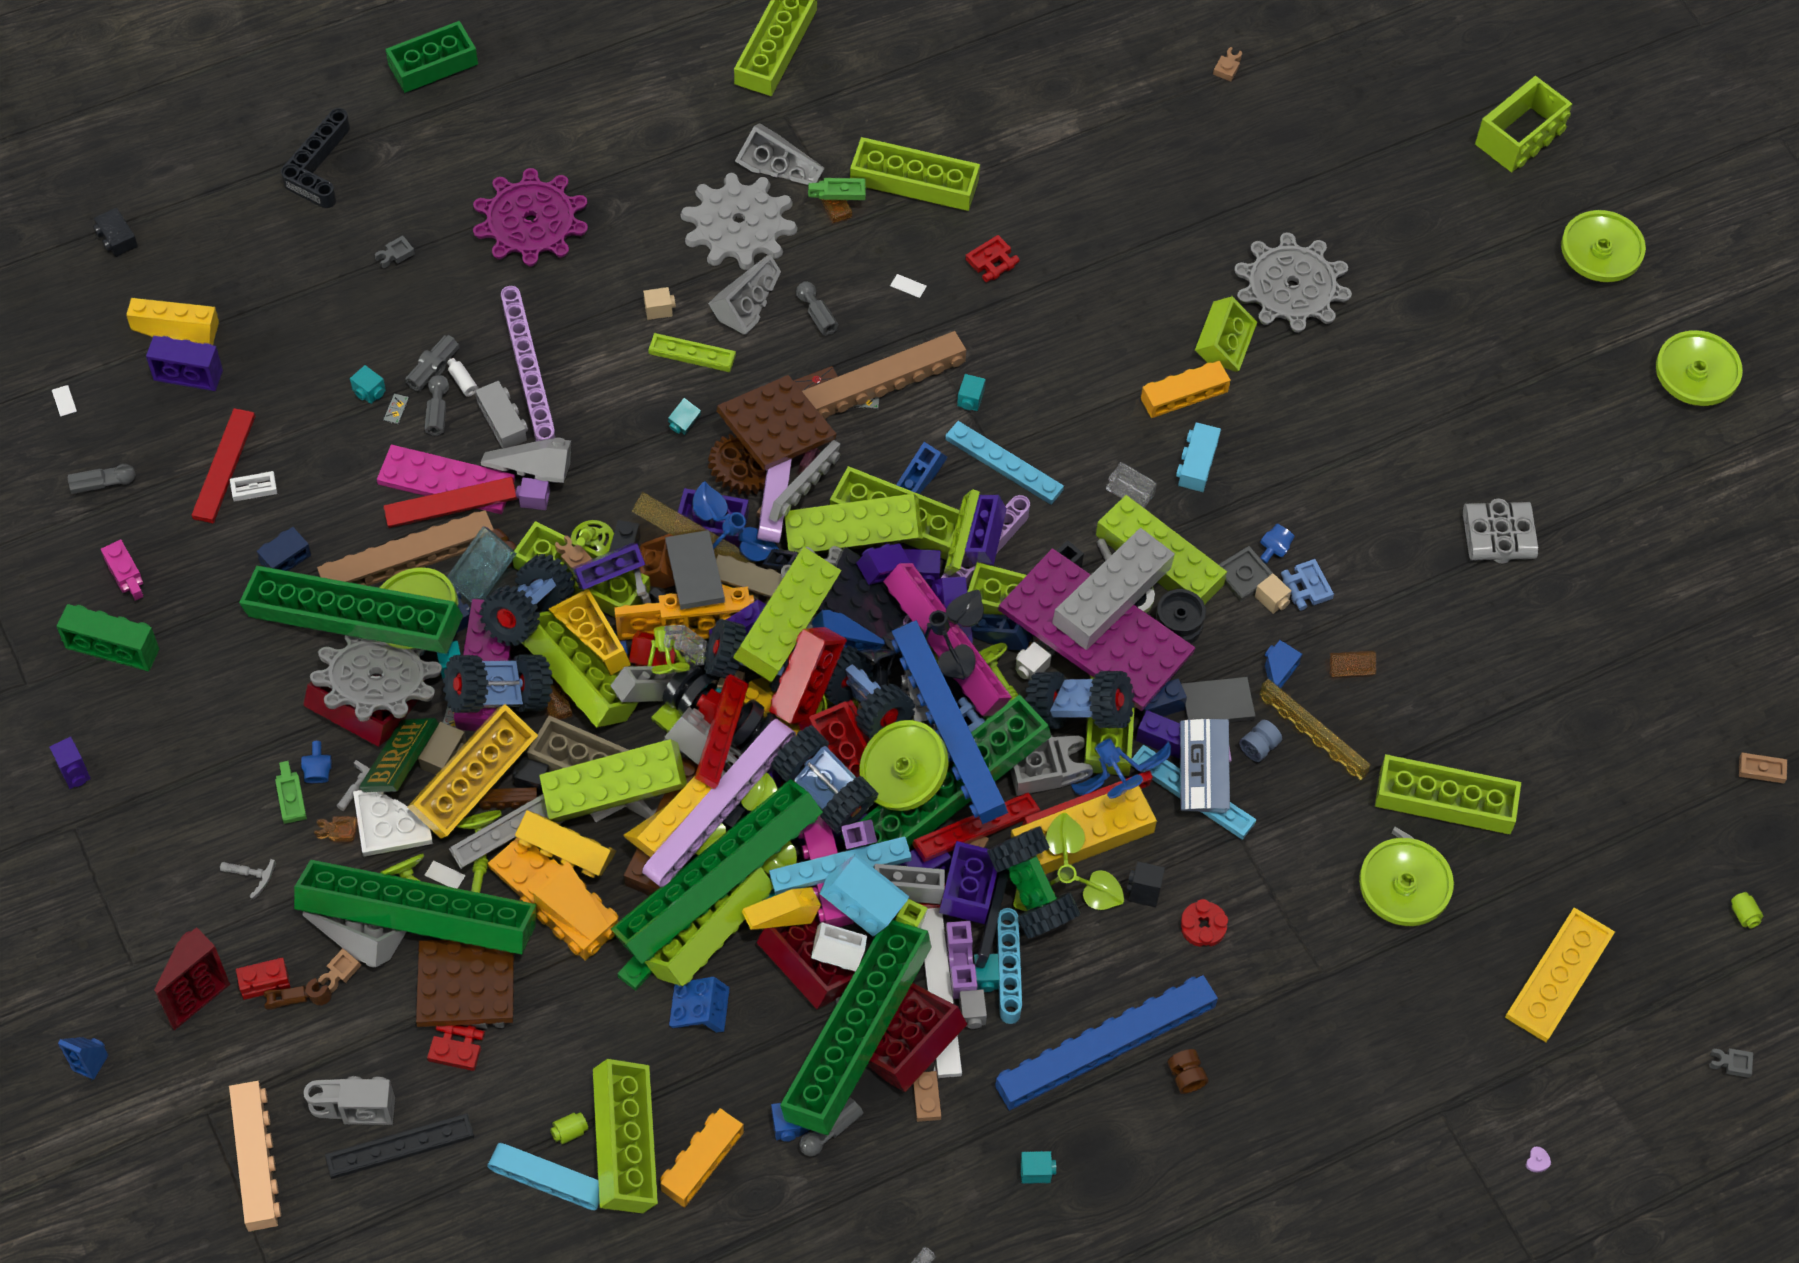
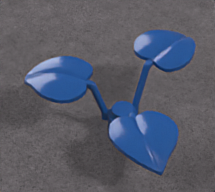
M706 481L697 488L692 502L695 514L703 521H709L712 518L715 522L724 521L722 525L724 533L712 545L713 550L727 535L734 536L737 533L738 540L742 541L739 547L740 551L750 561H763L772 549H779L774 542L758 540V529L753 527L744 528L746 520L741 513L734 512L731 515L727 514L725 516L728 509L725 499L719 492L711 488Z
M1106 739L1095 747L1100 756L1099 761L1103 772L1085 782L1071 785L1074 792L1078 795L1091 793L1103 785L1104 780L1110 776L1106 768L1107 764L1109 767H1114L1122 781L1121 784L1111 789L1107 796L1109 799L1119 797L1126 793L1127 790L1134 789L1143 781L1141 775H1135L1126 781L1117 765L1120 761L1119 756H1122L1138 771L1150 770L1169 758L1171 745L1168 741L1160 751L1138 765L1123 753L1120 747L1116 748L1111 739Z

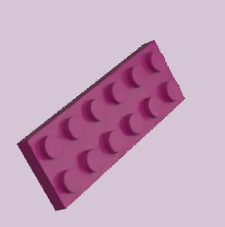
M391 445L377 477V484L428 496L507 477H513L515 481V474ZM506 502L477 509L502 515Z

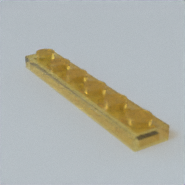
M644 492L641 493L631 510L673 536L708 530ZM709 531L713 545L720 536ZM725 539L714 549L716 559L719 554L731 556L744 563L750 562L755 564V562L744 557L739 547Z
M1267 679L1262 684L1260 696L1265 703L1275 707L1283 718L1289 719L1294 723L1296 728L1300 732L1307 734L1315 745L1325 749L1333 760L1344 765L1351 775L1357 776L1362 780L1368 774L1370 763L1272 681Z

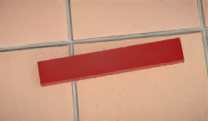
M233 409L192 512L193 519L214 523L256 417L254 412Z
M507 477L384 505L387 525L389 528L515 500L517 495L513 477Z
M732 674L725 678L695 775V779L713 789L719 785L749 686L748 683Z
M1150 770L1138 774L1143 778L1142 783L1139 785L1140 789L1150 785L1153 778ZM1122 781L1024 818L1022 826L1108 794L1111 789L1121 784Z
M1028 792L1006 801L1005 805L1008 813L985 824H982L979 817L974 818L972 815L919 837L913 841L912 845L922 860L926 862L954 850L956 841L969 844L1024 821L1025 817L1040 812V808Z

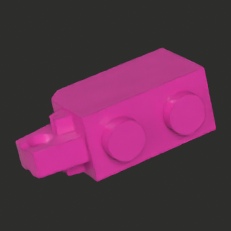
M122 540L101 548L104 560L122 593L130 590L135 601L144 597L139 587L144 584L140 572Z

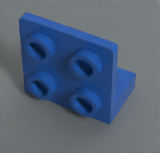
M715 977L691 980L684 986L675 984L669 1026L678 1028L704 1024L716 1033L724 1032L730 987Z

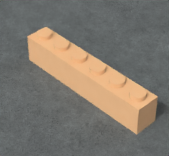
M259 1081L231 1085L229 1090L244 1222L248 1232L278 1226L277 1217H281V1208L279 1202L275 1203L274 1194H278L279 1191L277 1180L272 1178V1171H276L274 1156H270L269 1148H273L271 1133L267 1134L266 1126L270 1125L269 1112L264 1111V1103H268L266 1088L262 1089Z

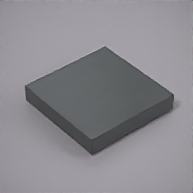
M1250 546L1219 564V566L1227 571L1225 584L1240 602L1255 594L1257 585L1273 574Z

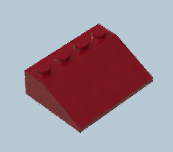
M310 682L307 684L303 706L379 747L391 737L400 721L406 718L419 700L411 699L406 702L408 712L403 718H396L390 711L382 709L374 711L369 720L360 721L355 715L356 708L352 705H342L336 709L328 708L324 703V697L332 691V688L315 686Z
M818 912L811 924L764 928L757 941V944L816 1009L833 1002L841 996L856 972L811 958L816 929L820 923H824L819 921Z
M197 927L192 931L186 932L180 941L177 942L154 989L166 1018L174 1031L230 985L216 947Z
M912 983L867 1066L889 1084L906 1092L967 1026V1022L959 1007Z

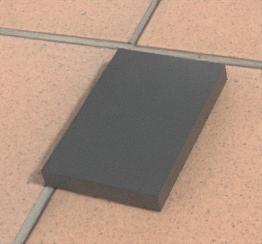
M1247 677L1181 684L1187 696L1185 705L1187 720L1226 719L1229 722L1255 720Z

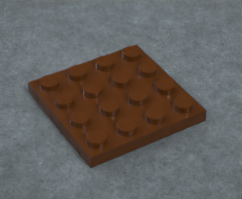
M789 375L717 405L716 411L764 471L836 439V432Z
M452 940L419 941L417 1027L513 1023L514 953Z

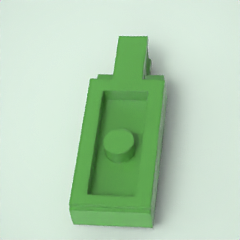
M824 178V181H819V183L808 184V197L824 200H865V179Z
M289 761L280 762L281 775L276 776L275 781L283 822L286 824L307 819L299 776L297 772L291 773Z

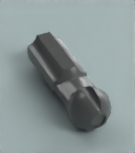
M803 281L797 286V297L809 304L808 313L821 333L825 336L833 334L837 331L838 322L825 302L817 300L815 297L816 287L808 281Z
M435 375L428 382L429 390L433 396L432 399L427 401L425 432L432 436H440L441 433H444L447 406L442 397L448 391L449 383L443 375Z
M120 464L115 468L69 474L67 477L71 494L105 488V486L114 484L127 485L132 483L136 474L131 465Z
M852 1098L848 1099L828 1136L815 1131L803 1135L799 1143L801 1152L807 1156L818 1155L823 1145L832 1137L836 1138L861 1117L863 1111L856 1101Z

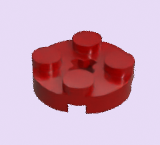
M1201 899L1184 910L1181 918V931L1184 938L1195 946H1215L1222 941L1226 934L1228 917L1218 905ZM1200 920L1208 921L1210 927L1204 926L1201 928L1199 926Z

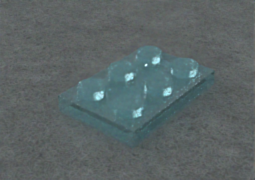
M483 526L447 578L471 603L472 599L484 600L517 553L488 527Z

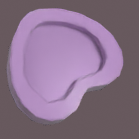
M1541 1147L1532 1148L1530 1158L1526 1162L1527 1169L1532 1172L1547 1170L1551 1165L1548 1153Z

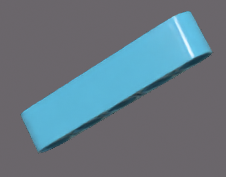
M1005 908L1000 911L996 926L1000 977L999 1014L1003 1022L1013 1024L1020 1019L1022 1009L1019 919L1015 910ZM1009 920L1012 924L1005 925L1002 921ZM1008 941L1013 943V946L1008 947L1003 943ZM1005 963H1011V964H1013L1015 967H1013V968H1006V967L1004 966V964H1005ZM1012 985L1015 989L1007 990L1004 986ZM1014 1007L1016 1011L1008 1012L1005 1008Z
M498 1143L487 1165L490 1170L497 1174L584 1208L597 1210L600 1204L598 1180L509 1145Z

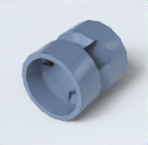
M1261 720L1253 727L1252 732L1247 733L1239 741V744L1246 756L1255 762H1260L1268 755L1270 750H1273L1282 742V735L1271 722Z

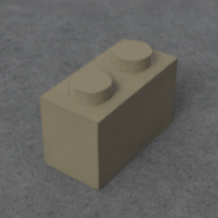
M440 722L418 757L421 769L437 775L466 743L465 732Z

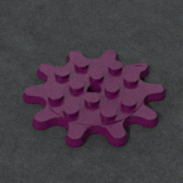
M528 168L523 172V178L519 183H510L504 177H497L492 182L497 195L492 199L478 198L473 203L474 209L477 212L487 216L485 222L477 224L473 228V233L478 239L494 238L497 240L496 245L492 248V254L496 259H504L509 253L518 252L523 255V262L527 266L532 267L536 265L538 255L545 251L553 252L556 256L563 258L569 252V247L564 239L570 235L583 236L588 230L585 222L574 217L576 212L585 209L588 203L587 198L582 195L567 196L564 190L569 181L564 175H558L552 181L546 183L539 180L536 169ZM530 215L536 217L533 222L525 218Z

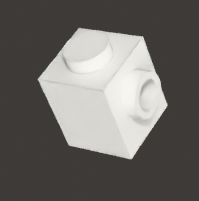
M1035 642L1028 649L1021 650L1016 657V671L1018 675L1023 679L1032 680L1031 676L1033 674L1044 672L1050 666L1051 654Z

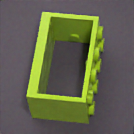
M1535 75L1482 119L1475 145L1512 173L1518 167H1523L1531 156L1535 157L1544 145L1548 146L1556 135H1561L1566 130V122L1571 115L1572 103ZM1532 108L1545 118L1546 121L1521 142H1517L1504 130Z

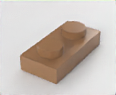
M1741 753L1739 777L1785 783L1787 780V759Z
M937 1071L923 1072L913 1083L917 1122L941 1120Z

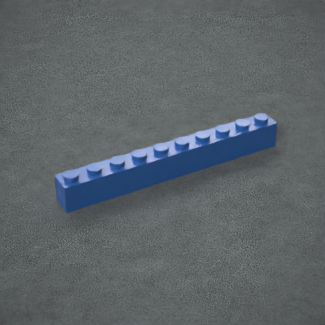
M917 620L893 630L894 640L891 641L896 653L901 652L903 657L899 660L904 671L909 670L911 673L908 679L913 689L918 688L920 692L917 694V698L921 706H926L928 712L925 713L930 725L935 724L937 728L935 732L939 734L945 743L948 752V762L953 761L955 767L951 768L957 781L962 780L964 785L960 788L965 799L970 798L973 803L969 807L974 818L979 817L982 824H985L1007 814L1005 802Z
M1204 975L1198 978L1191 977L1184 982V985L1178 988L1171 987L1158 998L1151 997L1142 1006L1136 1009L1131 1007L1124 1011L1122 1016L1116 1019L1111 1017L1105 1020L1102 1026L1096 1029L1089 1028L1080 1037L1074 1040L1069 1038L1054 1050L1049 1048L1033 1060H1024L1019 1064V1067L1013 1070H1004L996 1078L995 1087L1010 1111L1215 1008L1218 998Z

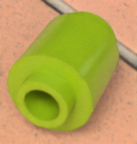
M1743 892L1732 898V909L1743 927L1754 928L1761 923L1763 914L1752 896H1749L1747 892Z
M580 1112L569 1114L552 1123L553 1128L550 1129L555 1142L560 1141L563 1145L584 1135V1132L588 1130V1125L583 1114Z

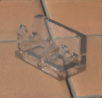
M1120 462L1109 477L1110 482L1106 486V490L1122 499L1127 495L1145 508L1155 495L1157 483Z
M685 625L665 626V647L669 648L671 645L670 641L673 639L675 641L674 648L685 654L686 662L689 663L692 659L695 661V664L703 665L707 641Z

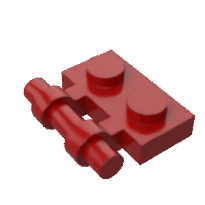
M999 235L972 250L965 257V260L978 273L984 269L987 271V273L982 275L985 282L999 278L1001 273L1006 270L1010 271L1015 267L1014 265L1020 262L1017 255L1011 258L1008 256L1011 253V248ZM1000 260L1002 263L995 267L993 264Z
M459 1025L436 1026V1031L445 1033L443 1038L433 1037L427 1057L428 1061L475 1071L481 1047L474 1045L473 1042L474 1039L483 1040L485 1031L477 1030L475 1026L470 1025L468 1027ZM453 1035L464 1036L465 1041L452 1040Z

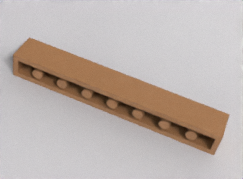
M953 331L802 392L822 417L826 419L830 415L844 412L857 404L862 405L872 398L882 397L888 392L902 389L913 382H920L933 374H940L951 367H958L966 360V349L956 332Z
M486 510L474 512L469 516L453 519L446 524L432 526L428 530L409 534L405 538L391 540L375 548H368L355 555H347L343 559L326 562L322 566L317 567L319 577L370 586L387 580L404 570L422 568L478 549L482 539L494 529Z

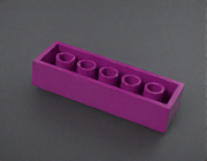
M472 599L463 655H478V657L483 659L482 661H512L514 645L507 646L505 641L501 644L497 642V637L494 639L490 637L492 633L489 630L485 631L484 627L486 624H481L480 619L483 616L479 615V611L482 609L480 606L484 600ZM486 707L480 709L479 712H454L455 726L459 730L477 731L498 707Z

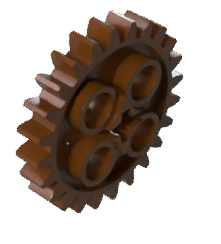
M730 433L727 439L722 436L720 442L716 441L714 447L711 448L708 458L710 462L708 468L712 469L711 476H717L715 482L722 481V488L729 486L730 492L737 489L738 495L742 491H745L747 496H749L751 490L755 494H758L759 489L764 491L767 470L764 471L737 436L734 438Z

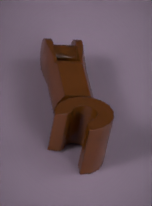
M316 978L310 980L306 988L303 985L264 992V997L267 999L265 1008L270 1010L286 1005L307 1002V998H310L313 1004L322 1006L327 1004L332 996L327 985L322 986L320 989ZM282 996V999L276 1000V997Z

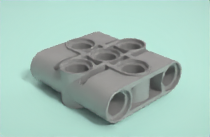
M1494 499L1491 503L1464 504L1463 519L1470 560H1494L1497 563L1504 564L1510 559L1537 558L1538 543L1530 502L1507 503L1503 499Z

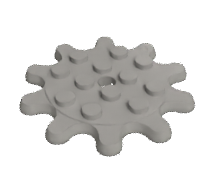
M728 173L724 178V187L720 189H712L705 184L699 185L695 193L702 201V204L697 207H685L681 211V219L691 222L696 226V229L685 237V244L689 247L699 245L709 247L710 253L707 256V262L712 266L720 265L727 257H734L737 259L741 269L749 270L754 266L755 255L759 253L771 254L774 259L781 257L783 250L776 242L777 238L782 235L792 236L797 233L795 222L781 217L784 211L792 207L793 202L787 195L780 197L769 196L767 193L770 189V182L765 177H760L753 185L747 186L739 182L736 174ZM737 216V218H742L744 221L738 223L734 219Z
M1283 233L1280 236V245L1276 248H1270L1261 241H1255L1251 245V251L1257 258L1256 261L1251 264L1241 262L1236 264L1234 268L1238 277L1244 278L1250 283L1247 288L1239 290L1237 297L1242 304L1257 303L1262 307V311L1259 313V320L1263 325H1269L1276 318H1283L1290 322L1291 329L1294 332L1300 333L1305 329L1306 319L1309 317L1318 318L1325 324L1333 322L1336 315L1330 308V303L1333 301L1346 302L1351 298V290L1340 286L1336 281L1337 277L1344 275L1348 271V265L1344 261H1326L1323 254L1327 249V245L1321 240L1314 241L1306 248L1297 245L1296 238L1291 233ZM1288 281H1295L1298 285H1291L1289 287Z
M345 635L347 642L345 648L323 647L318 651L321 661L327 663L329 667L325 670L314 671L310 675L313 685L332 688V691L324 697V703L328 708L336 709L342 705L349 704L356 708L355 715L360 721H367L374 711L382 709L390 711L396 718H403L408 712L406 704L408 700L418 699L425 702L432 700L435 691L433 687L426 685L423 681L439 676L442 666L438 662L422 661L420 656L426 652L423 649H400L392 647L385 642Z

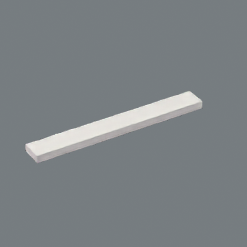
M929 908L920 927L928 931L932 946L924 961L927 991L953 1003L943 915L939 913L940 908ZM957 1036L936 1058L938 1078L962 1076Z

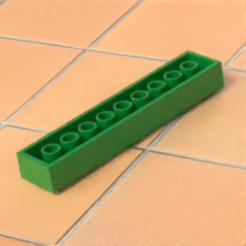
M256 566L239 602L246 614L252 618L444 654L448 653L463 618V614L454 601Z
M1020 694L971 732L994 782L1051 738L1049 725ZM953 761L948 762L947 774L940 789L923 805L906 811L889 810L879 805L858 821L872 820L877 842L851 848L848 851L901 837H906L910 850L915 839L931 833L969 803L971 799H965L960 788L964 785L962 780L957 781L951 769L955 767ZM842 834V835H841V838H842V841H843V843H844V845H845L844 836H843V834Z
M790 779L680 870L666 886L660 887L614 925L611 930L623 946L641 964L652 959L659 949L670 944L674 937L682 930L689 928L696 918L707 913L714 903L725 898L728 892L736 885L744 882L751 872L762 867L769 857L780 852L788 841L795 839L800 834V831L806 826L813 824L823 811L808 791Z
M315 860L309 861L294 886V909L482 946L489 949L508 951L510 953H523L536 926L537 904Z
M892 920L887 927L876 934L780 1104L786 1122L827 1136L829 1135L932 948L927 930Z

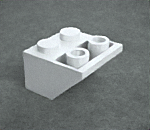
M820 923L816 929L811 958L823 963L839 966L843 969L856 971L865 951L867 936L826 923Z

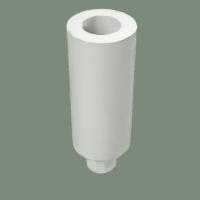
M454 358L448 360V371L464 395H474L478 386L460 361L456 362Z

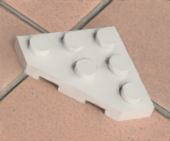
M353 791L363 856L433 844L431 829L403 803L396 799L393 800L385 795L384 792Z

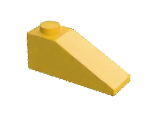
M812 887L788 890L743 908L742 913L751 930L811 924L821 904Z

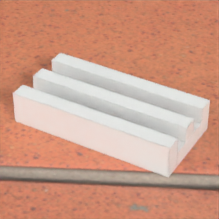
M273 471L230 479L234 502L277 494ZM269 480L271 481V482H265V483H259V484H257L258 482H264V481H269ZM247 484H249L248 486H243V487H237V488H236V486H241V485H247Z

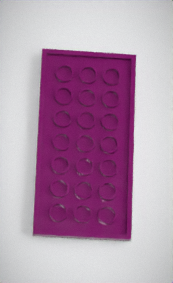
M1052 548L1000 603L998 610L1094 678L1096 673L1100 671L1126 672L1127 677L1131 679L1130 684L1133 685L1132 693H1134V698H1132V702L1136 708L1143 711L1194 653L1195 647L1133 605L1092 646L1085 650L1054 626L1052 621L1055 609L1090 574Z

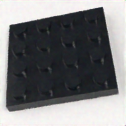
M844 547L834 565L842 571L815 614L818 615L822 610L842 613L884 640V635L904 625V619L908 614L901 609L900 603L889 593L888 587L884 582L868 585L856 563L861 557ZM884 640L885 644L880 649L890 650ZM889 655L884 658L889 660L893 655Z

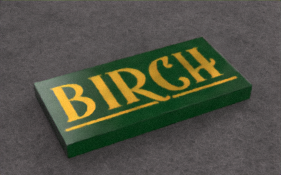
M435 718L401 720L359 788L363 792L398 791L439 724Z

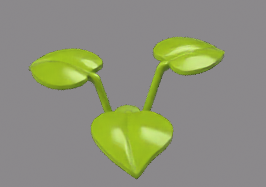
M671 626L654 628L655 640H651L652 648L647 666H652L656 647H658V651H665L667 665L653 667L652 673L670 674L673 672H685L690 670L689 662H694L695 664L704 663L706 651L695 655L681 656L675 642V637H673ZM672 646L677 655V663L672 664L669 651L672 650ZM622 670L616 672L615 675L618 676Z
M767 772L741 800L744 808L753 811L778 790L773 778ZM721 823L695 852L697 855H700L726 833L724 824ZM788 841L781 851L769 857L761 868L769 874V870L797 864V854L794 845Z
M1062 813L1056 817L1047 831L1046 840L1050 846L1049 850L1051 853H1063L1064 865L1059 867L1058 877L1049 882L1050 886L1059 881L1071 883L1076 880L1087 885L1084 888L1083 897L1091 908L1104 910L1123 904L1124 895L1122 888L1116 878L1110 873L1102 870L1092 873L1090 881L1076 876L1075 868L1068 864L1067 852L1076 853L1083 847L1085 842L1084 831L1067 813ZM1016 889L1014 907L1028 911L1021 902L1018 889Z

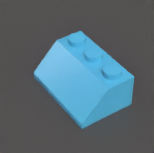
M854 854L827 876L820 895L872 936H875L888 926L909 898L907 894L857 854Z

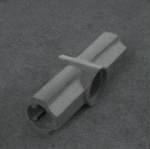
M444 335L431 351L426 350L422 353L418 365L405 378V382L412 390L416 392L421 391L430 378L443 373L447 361L459 349V344L450 335Z

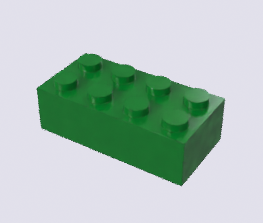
M460 21L385 49L388 65L404 93L478 65L476 48Z
M67 604L56 626L66 649L148 672L159 652L154 632L148 624L131 622L121 616L113 617L103 611L95 612L81 605L73 606Z

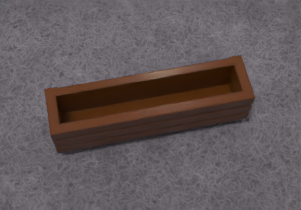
M537 787L489 789L479 800V806L484 810L508 807L518 809L538 797Z

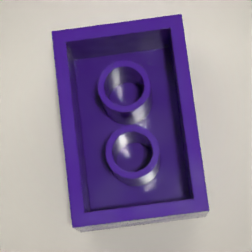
M154 335L146 355L154 381L216 391L223 372L217 347L209 343L201 344L190 340H178L168 336L160 337Z
M684 488L674 524L675 536L709 530L713 545L724 533L722 528L724 521L715 522L713 518L709 521L701 520L693 510L692 502L696 490ZM722 495L728 506L725 516L738 512L745 517L747 523L749 500ZM737 533L734 536L727 535L717 546L740 550L739 547L742 541L738 540Z
M956 841L939 913L985 924L997 875L987 848Z

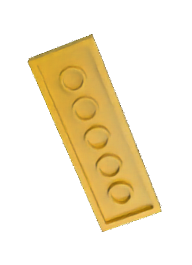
M1573 908L1505 1018L1547 1043L1615 931L1578 909Z

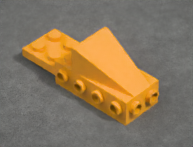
M722 584L725 596L724 603L681 610L677 594L669 593L659 595V603L614 607L618 640L633 639L637 631L654 634V628L671 626L673 637L681 639V641L708 639L709 630L716 626V622L719 619L726 620L754 602V596L749 595L748 587L732 588Z
M517 837L488 862V867L520 896V901L537 904V919L542 924L550 927L553 934L559 940L566 942L569 949L575 955H579L586 961L603 944L615 936L611 928L618 923L619 917L617 913L610 907L607 909L596 893L593 892L591 894L586 889V885L579 879L569 862L558 864L554 859L550 860L546 855L540 853V849L535 845H532L530 848L519 843L520 838Z

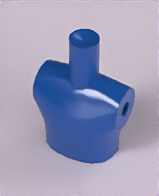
M1275 524L1260 541L1267 548L1260 559L1267 564L1273 554L1283 558L1295 536L1283 526Z
M313 741L312 755L302 756L301 758L304 781L306 783H324L329 781V772L332 768L331 755H321V741Z

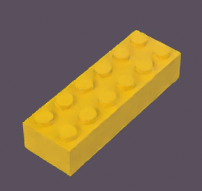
M506 704L498 707L407 808L439 838L448 836L538 735Z
M1138 785L1132 790H1127L1126 793L1119 797L1109 799L1107 794L1013 829L1011 831V838L1039 826L1046 838L1047 831L1053 820L1060 814L1067 813L1081 826L1085 834L1083 847L1076 853L1067 852L1068 864L1071 865L1154 833L1157 820ZM1047 849L1036 855L1045 874L1056 871L1060 866L1064 865L1063 853L1053 854Z

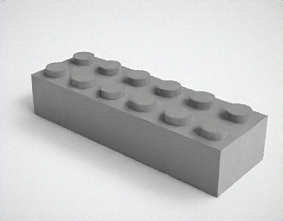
M1140 528L1055 609L1052 624L1087 650L1171 569L1175 553Z

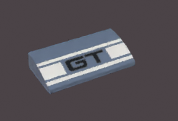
M1196 719L1180 721L1181 811L1226 813L1230 809L1229 720Z

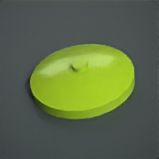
M1605 210L1588 211L1573 218L1566 226L1561 241L1562 253L1567 263L1582 276L1600 282L1620 281L1634 274L1640 267L1646 250L1644 237L1632 221L1620 214Z
M1694 330L1678 333L1663 344L1657 356L1656 372L1663 387L1675 398L1692 405L1709 406L1721 403L1734 394L1742 378V363L1736 350L1727 341L1715 334Z
M430 568L404 570L389 578L380 587L454 601L458 606L457 592L451 581L441 572ZM386 643L400 649H414L412 647Z
M913 720L898 721L884 727L872 737L862 754L859 772L860 776L879 793L878 798L875 800L877 804L889 810L906 811L923 805L940 789L948 770V752L942 738L928 725Z
M1394 838L1374 847L1363 862L1359 878L1363 898L1373 912L1388 922L1402 926L1422 925L1437 918L1446 909L1454 886L1451 868L1441 853L1429 844L1412 838Z

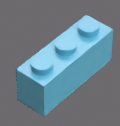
M1196 422L1194 430H1189L1186 442L1190 444L1189 447H1184L1181 458L1185 461L1183 465L1179 464L1176 477H1180L1178 486L1204 492L1219 441L1220 428Z

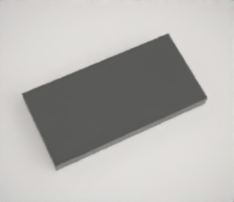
M709 530L665 537L680 609L724 603L725 596Z

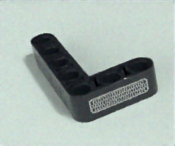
M333 109L281 169L284 187L287 190L322 208H330L335 205L334 187L332 183L313 173L350 130L348 114L344 109Z

